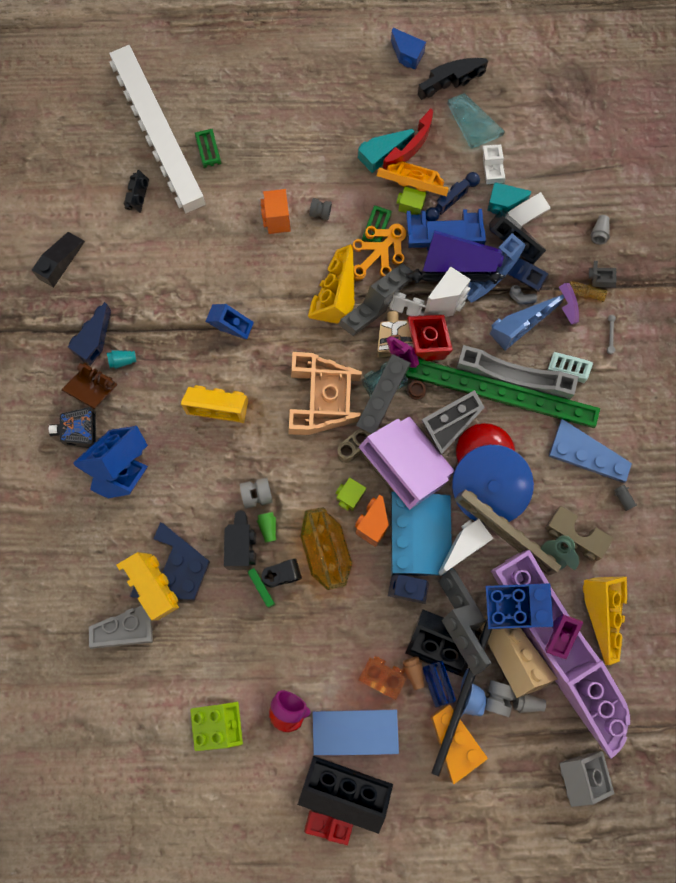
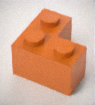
M286 189L263 191L264 199H260L263 226L268 228V234L291 232Z

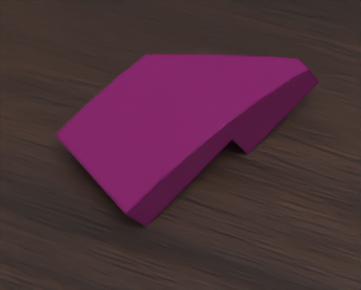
M392 336L386 339L390 354H396L411 362L410 368H416L419 365L418 357L412 346Z

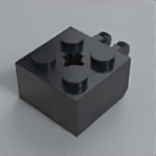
M238 510L235 513L234 524H229L224 529V567L227 570H251L252 565H256V553L253 550V545H256V533L248 524V517L243 510Z

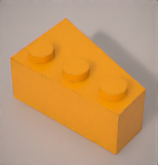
M446 704L431 715L440 747L454 711L450 704ZM461 720L458 723L445 759L450 781L453 785L488 759Z

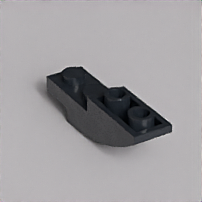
M466 58L440 65L430 70L428 80L419 84L417 95L423 100L426 97H432L442 88L446 89L451 83L455 88L461 85L465 86L470 80L475 77H481L486 72L488 60L486 58Z

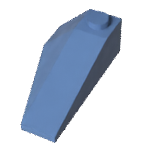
M562 294L508 315L503 320L499 318L492 324L490 335L506 351L561 305L565 298Z

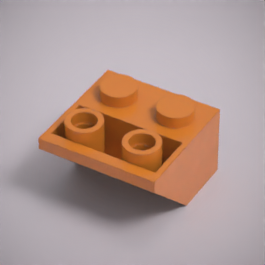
M380 494L377 499L374 497L367 505V514L365 516L361 514L355 523L356 535L374 547L378 545L389 526L383 496Z

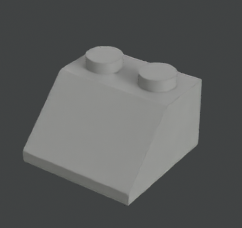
M603 751L570 758L560 763L561 775L564 778L566 793L571 807L593 805L614 794Z

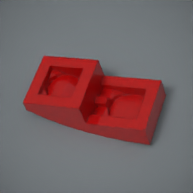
M310 810L304 832L348 846L353 825Z

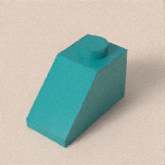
M495 182L487 211L497 215L502 209L508 214L510 210L528 200L531 191Z

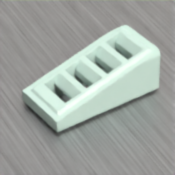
M554 352L547 370L561 371L579 376L578 382L585 383L589 377L593 362ZM558 359L561 360L559 368L555 367ZM565 362L569 363L567 370L563 369ZM576 365L575 371H571L572 366ZM581 367L584 368L582 374L579 373Z

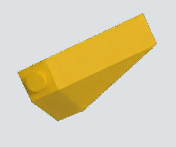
M351 244L336 250L327 269L329 274L325 280L321 281L319 286L322 288L318 296L314 295L308 313L310 319L338 324L344 316L353 311L355 303L353 246Z
M596 577L584 580V601L605 665L620 662L623 637L619 631L621 624L625 621V616L622 615L623 604H627V577Z

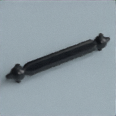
M416 269L413 273L408 274V278L413 279L415 283H419L421 280L440 282L446 272L422 273L419 269ZM497 270L491 273L460 272L471 279L470 282H486L490 280L493 284H497L500 279L505 278V275L500 274Z

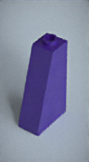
M434 230L423 271L447 272L452 267L458 272H496L497 267L502 266L504 256H502L501 249Z

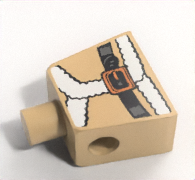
M397 311L388 312L387 321L380 322L377 358L391 357L392 354H390L386 340L389 336L413 347L408 321L399 320Z

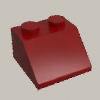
M444 315L409 316L407 318L414 351L417 356L425 361L444 360L453 351Z

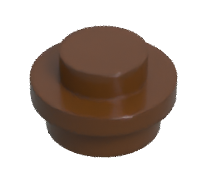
M412 381L407 387V394L411 399L420 400L426 394V386L421 381Z

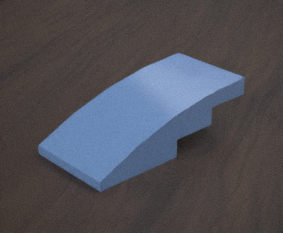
M397 709L313 711L314 755L399 754Z

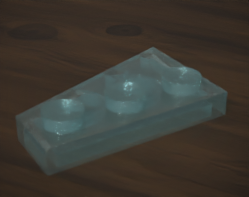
M465 93L448 100L447 104L471 149L504 135L505 131Z

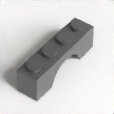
M395 354L391 355L356 425L357 427L371 434L378 431L396 391L412 364L411 362Z

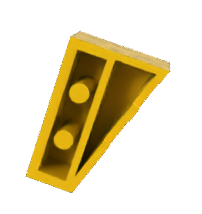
M137 552L116 564L118 569H124L130 578L127 583L130 587L134 585L139 594L137 599L151 621L160 620L179 608L177 604L178 598L173 591H170L168 587L169 581L164 573L161 574L158 568L160 566L159 561L154 555Z

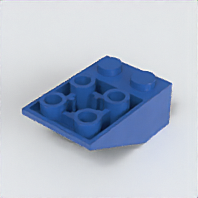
M550 583L486 586L488 629L553 627Z

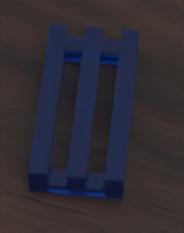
M443 660L424 666L423 672L435 708L455 702L456 698ZM436 667H438V670H439L441 679H442V681H443V684H444V687H445V690H446L448 699H446L445 693H444L443 688H442L443 685H442L441 679H439V676H438Z

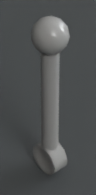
M614 315L608 317L610 322L608 354L615 352L613 347V331L616 317Z

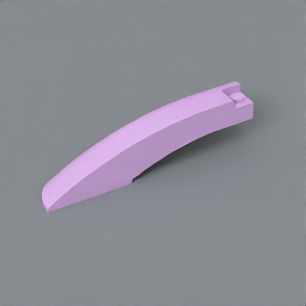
M530 550L505 560L506 562L491 570L498 585L549 583ZM551 588L553 621L562 614L569 616ZM552 627L522 628L527 638L557 677L555 682L608 757L610 759L613 758L622 749L628 738L626 734L628 725H630V714L624 697L603 661L599 659L580 631L567 659H563L546 653L545 648L553 633Z

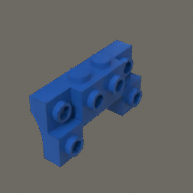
M463 209L462 220L427 221V224L426 211H422L421 215H411V211L406 213L408 248L427 247V250H429L434 230L485 245L486 236L482 209H478L477 213H467V209Z

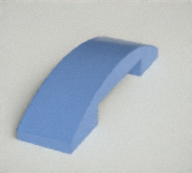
M513 233L499 246L504 259L502 266L497 267V271L505 276L512 269L525 248V244ZM490 280L486 282H470L468 287L471 289L467 294V299L472 303L488 293L497 284H493Z

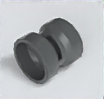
M313 198L309 216L315 218L321 216L322 219L329 220L332 202L325 201L322 203L319 199Z

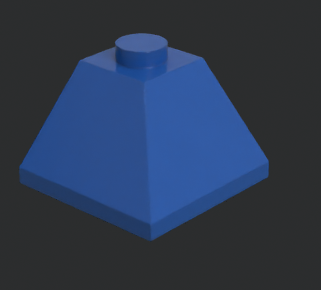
M133 460L131 465L119 473V477L113 481H98L93 478L90 490L108 499L130 495L148 466Z

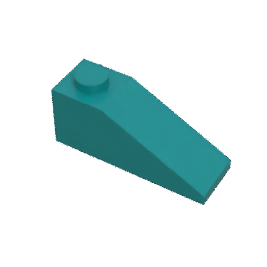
M409 129L371 138L368 142L365 141L359 146L358 159L371 173H374L383 165V160L395 147L400 151L405 148L414 138L415 131Z

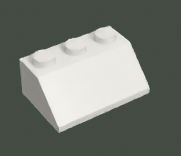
M450 267L428 297L424 316L444 315L448 317L453 316L456 311L460 312L466 303L467 294L471 289L468 287L471 279Z

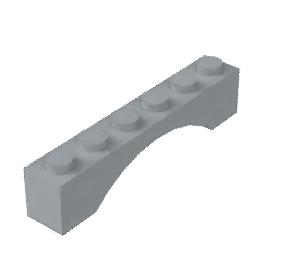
M465 345L462 347L456 367L458 370L568 400L574 396L579 376L561 371L539 370L512 364L498 359L483 350Z

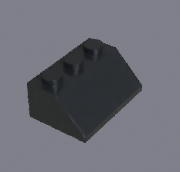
M422 609L405 654L419 657L422 661L463 677L468 664L442 622L444 617ZM478 631L473 632L479 641L481 633Z

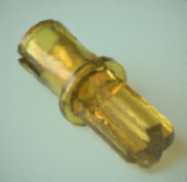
M574 281L570 282L575 294L585 296V299L588 297L602 302L605 301L607 290L592 287L591 284L585 285Z

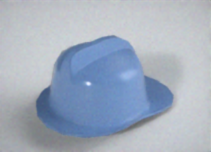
M469 669L466 670L463 676L461 689L463 687ZM472 684L461 717L463 714L482 716L484 714L486 706L485 692L475 684Z

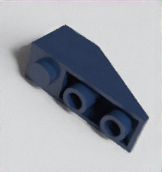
M520 258L507 273L510 277L540 292L549 276L547 272Z
M105 302L102 306L96 308L93 317L83 324L82 330L78 335L72 337L68 346L73 354L90 366L103 351L111 309Z

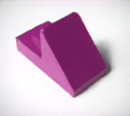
M564 614L554 620L553 633L545 648L546 653L567 659L583 625V621Z

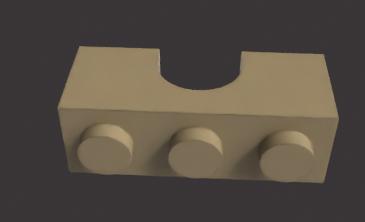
M559 506L545 527L549 531L548 534L556 539L562 535L569 536L575 543V550L582 551L584 557L591 561L602 559L614 538L597 527L592 529L587 537L578 535L574 529L578 516L565 507Z

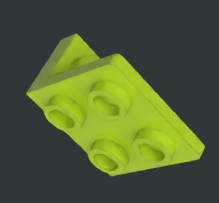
M238 702L190 709L195 751L243 745Z

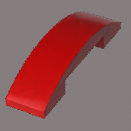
M430 108L419 120V132L402 151L395 147L383 160V169L387 170L388 165L406 162L419 151L430 132L434 110Z

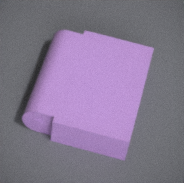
M407 417L402 421L396 419L367 436L359 446L360 450L409 510L440 490L455 472L411 417Z

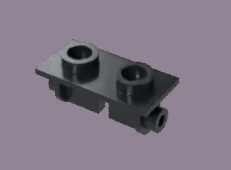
M137 170V173H133L130 176L128 190L132 192L126 193L123 203L125 209L132 210L134 208L139 213L142 211L149 178L140 170Z

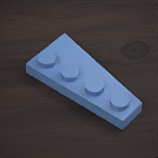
M560 420L549 457L623 483L627 481L632 465L631 462L565 420Z

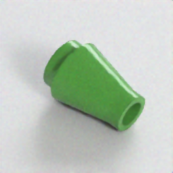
M273 512L257 515L258 520L256 521L264 541H275L276 517H274Z

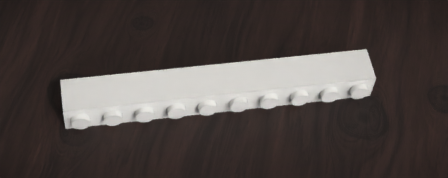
M130 45L110 52L109 54L112 61H109L113 72L117 71L118 73L116 78L120 87L124 86L126 89L123 92L127 101H131L133 104L130 107L134 116H139L140 118L138 124L142 132L146 131L147 133L145 138L149 147H154L152 153L156 162L160 161L162 164L160 170L163 176H168L169 182L167 184L171 193L175 192L177 195L175 201L178 207H182L186 214L206 205L204 196Z

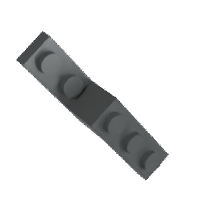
M402 263L370 286L364 302L344 316L338 325L352 336H355L387 311L393 295L413 281V279L408 278V274L413 273V271Z
M451 569L438 581L454 607L442 622L473 675H477L491 664L490 659L473 633L486 622V619L455 569Z

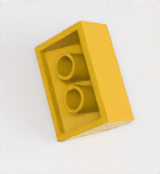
M195 385L194 388H187L181 405L187 415L244 423L248 398L244 393L238 391L226 393L223 389L214 388L213 390H206L203 386Z

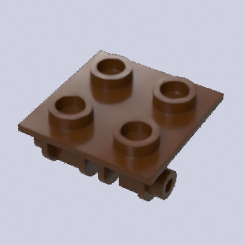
M80 363L77 367L79 372L61 391L95 409L118 384L112 380V377H107L101 371L98 372L97 369L92 370L86 363Z

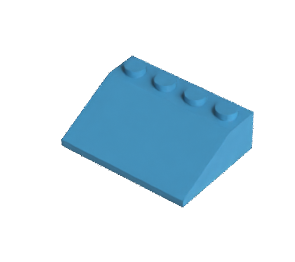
M392 492L391 576L397 574L404 576H440L438 572L452 546L451 495L432 494L409 510L395 492Z

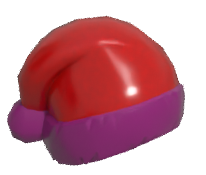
M281 690L275 694L271 701L269 718L271 724L276 729L282 732H292L301 727L304 718L310 716L311 711L300 697L291 692Z

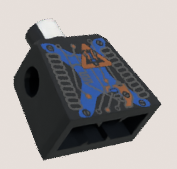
M92 407L61 413L60 424L49 425V435L60 436V442L67 446L90 448L96 442V412Z

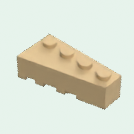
M485 623L480 626L481 631H483ZM521 628L492 629L488 644L516 698L541 690L557 680V677Z

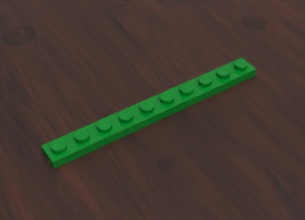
M418 359L419 365L416 368H409L405 376L466 394L475 390L478 397L591 428L596 427L600 412L598 407Z

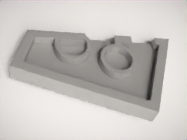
M142 605L126 610L125 613L116 617H110L89 626L90 649L153 643L152 621Z

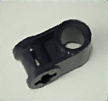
M290 559L267 567L262 572V581L265 586L270 588L302 579L297 559ZM268 573L276 575L274 577L273 582H270L269 579H265L268 577Z

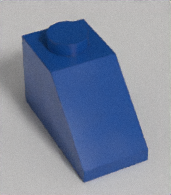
M393 28L391 43L399 63L407 68L416 70L425 53L426 42Z
M212 304L205 321L220 331L243 339L248 338L254 324L253 321L227 304Z

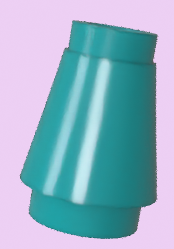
M111 350L112 352L107 353L109 368L117 369L136 362L135 351Z

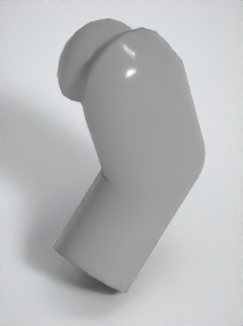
M514 285L511 287L510 297L517 303H537L536 293L524 294L520 286Z

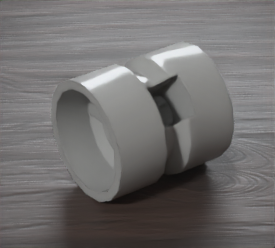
M268 478L258 479L255 483L251 481L240 483L245 509L256 507L257 503L261 505L273 503ZM256 489L257 498L252 497L251 490Z
M490 680L487 691L490 696L486 698L485 710L510 717L512 710L510 701L515 698L511 686Z

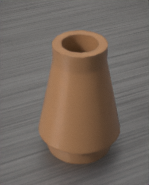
M419 657L404 660L402 668L410 680L413 689L417 690L425 687L423 666Z

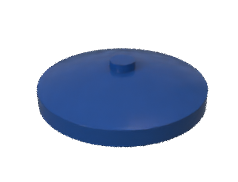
M490 444L471 450L459 461L453 474L452 490L454 498L465 489L473 492L478 500L492 507L493 512L510 522L520 516L529 505L533 495L534 481L531 469L521 455L508 447ZM458 504L459 508L466 516H468L470 519L474 521L478 520L475 516H473L470 512H468L465 508Z

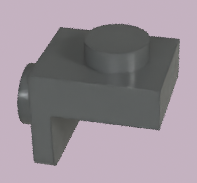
M594 261L593 268H589V279H592V287L616 288V268H598V261Z

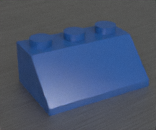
M138 426L112 429L106 432L73 464L98 481H113L119 477V473L131 465L135 458L142 455V451L148 445Z

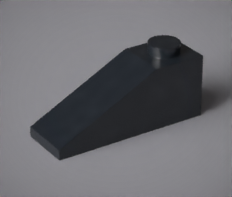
M502 209L489 223L490 231L503 241L512 233L525 244L521 256L531 264H534L546 251L538 241Z
M67 232L41 255L32 268V272L39 280L54 288L85 241Z

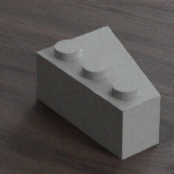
M474 390L422 419L424 427L441 455L485 407Z

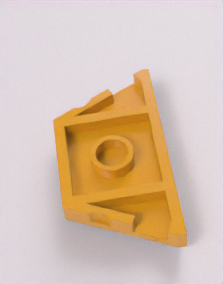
M398 162L397 164L388 165L387 170L379 168L377 172L378 177L398 182L401 186H412L422 192L429 191L443 196L448 194L449 188L443 186L444 180L434 170L406 162Z

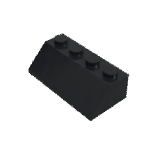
M313 756L297 805L379 834L386 818L393 784Z

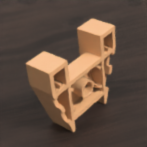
M292 352L291 378L311 379L309 410L290 409L288 434L311 435L358 422L361 413L350 412L351 381H360L362 372L351 367L347 368L339 365L330 359L326 360L314 353Z

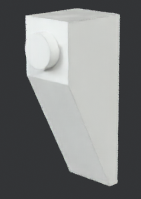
M480 519L475 522L469 520L461 526L463 530L457 535L438 572L440 576L493 539Z

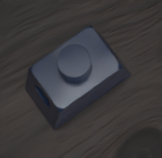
M397 574L391 576L388 597L426 604L429 583L427 580Z

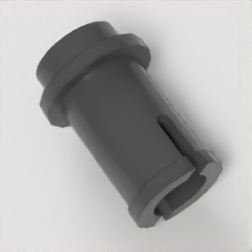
M624 484L614 490L616 493L614 495L619 498L625 511L637 506L628 491L629 487L626 488Z

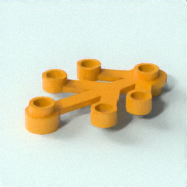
M393 224L389 229H376L374 226H369L365 230V236L368 239H373L374 237L387 238L383 242H363L361 239H356L352 244L355 252L375 250L361 265L354 266V280H363L366 276V270L380 256L381 269L379 274L381 277H384L383 269H387L388 272L392 271L389 267L388 247L392 243L394 245L392 262L395 265H400L404 261L401 242L406 237V229L401 224ZM368 230H372L374 235H369ZM398 230L400 235H396L394 231ZM355 243H360L361 248H356ZM396 256L401 258L400 262L396 261ZM356 269H360L362 274H357Z

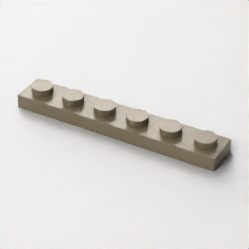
M465 489L456 496L454 500L477 519H480L483 524L518 552L530 550L540 569L547 575L559 571L561 565L556 562L553 556L543 552L537 543L528 540L522 531L513 528L507 519L498 516L493 512L492 507L483 504L473 492Z

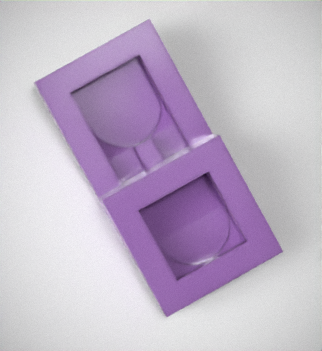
M564 283L559 286V289L568 304L562 307L570 323L576 324L579 322L577 299L570 283Z

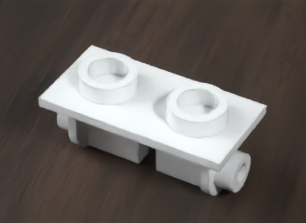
M397 292L393 295V299L388 307H390V310L403 313L404 307H408L406 315L424 316L425 311L422 308H426V305L422 299L414 297L413 300L406 298V294Z

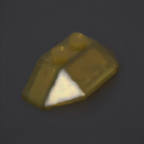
M324 507L306 510L300 537L311 576L327 590L347 586L352 561L341 525L327 513Z

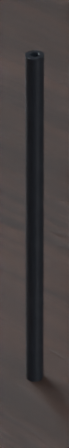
M488 617L479 640L484 651L492 629H488ZM470 668L431 774L438 777L442 771L476 676L473 675Z

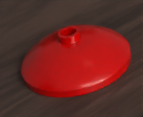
M488 423L476 424L465 430L460 436L456 445V459L459 463L471 450L490 444L502 445L515 451L514 443L508 433L502 428Z

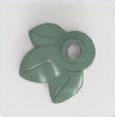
M559 536L556 540H548L541 546L543 552L553 556L556 562L561 565L559 570L567 565L573 570L577 569L579 556L575 552V543L569 536ZM563 542L566 543L568 547H564Z

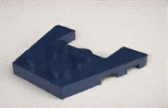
M160 522L154 540L173 547L162 572L169 581L168 587L180 600H195L210 561L164 523ZM133 587L130 597L138 598L139 594L135 587Z

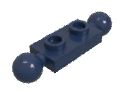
M470 172L460 183L456 182L451 187L447 196L441 195L438 198L436 207H430L426 210V220L437 221L440 215L468 192L469 187H476L480 183V176L476 172Z

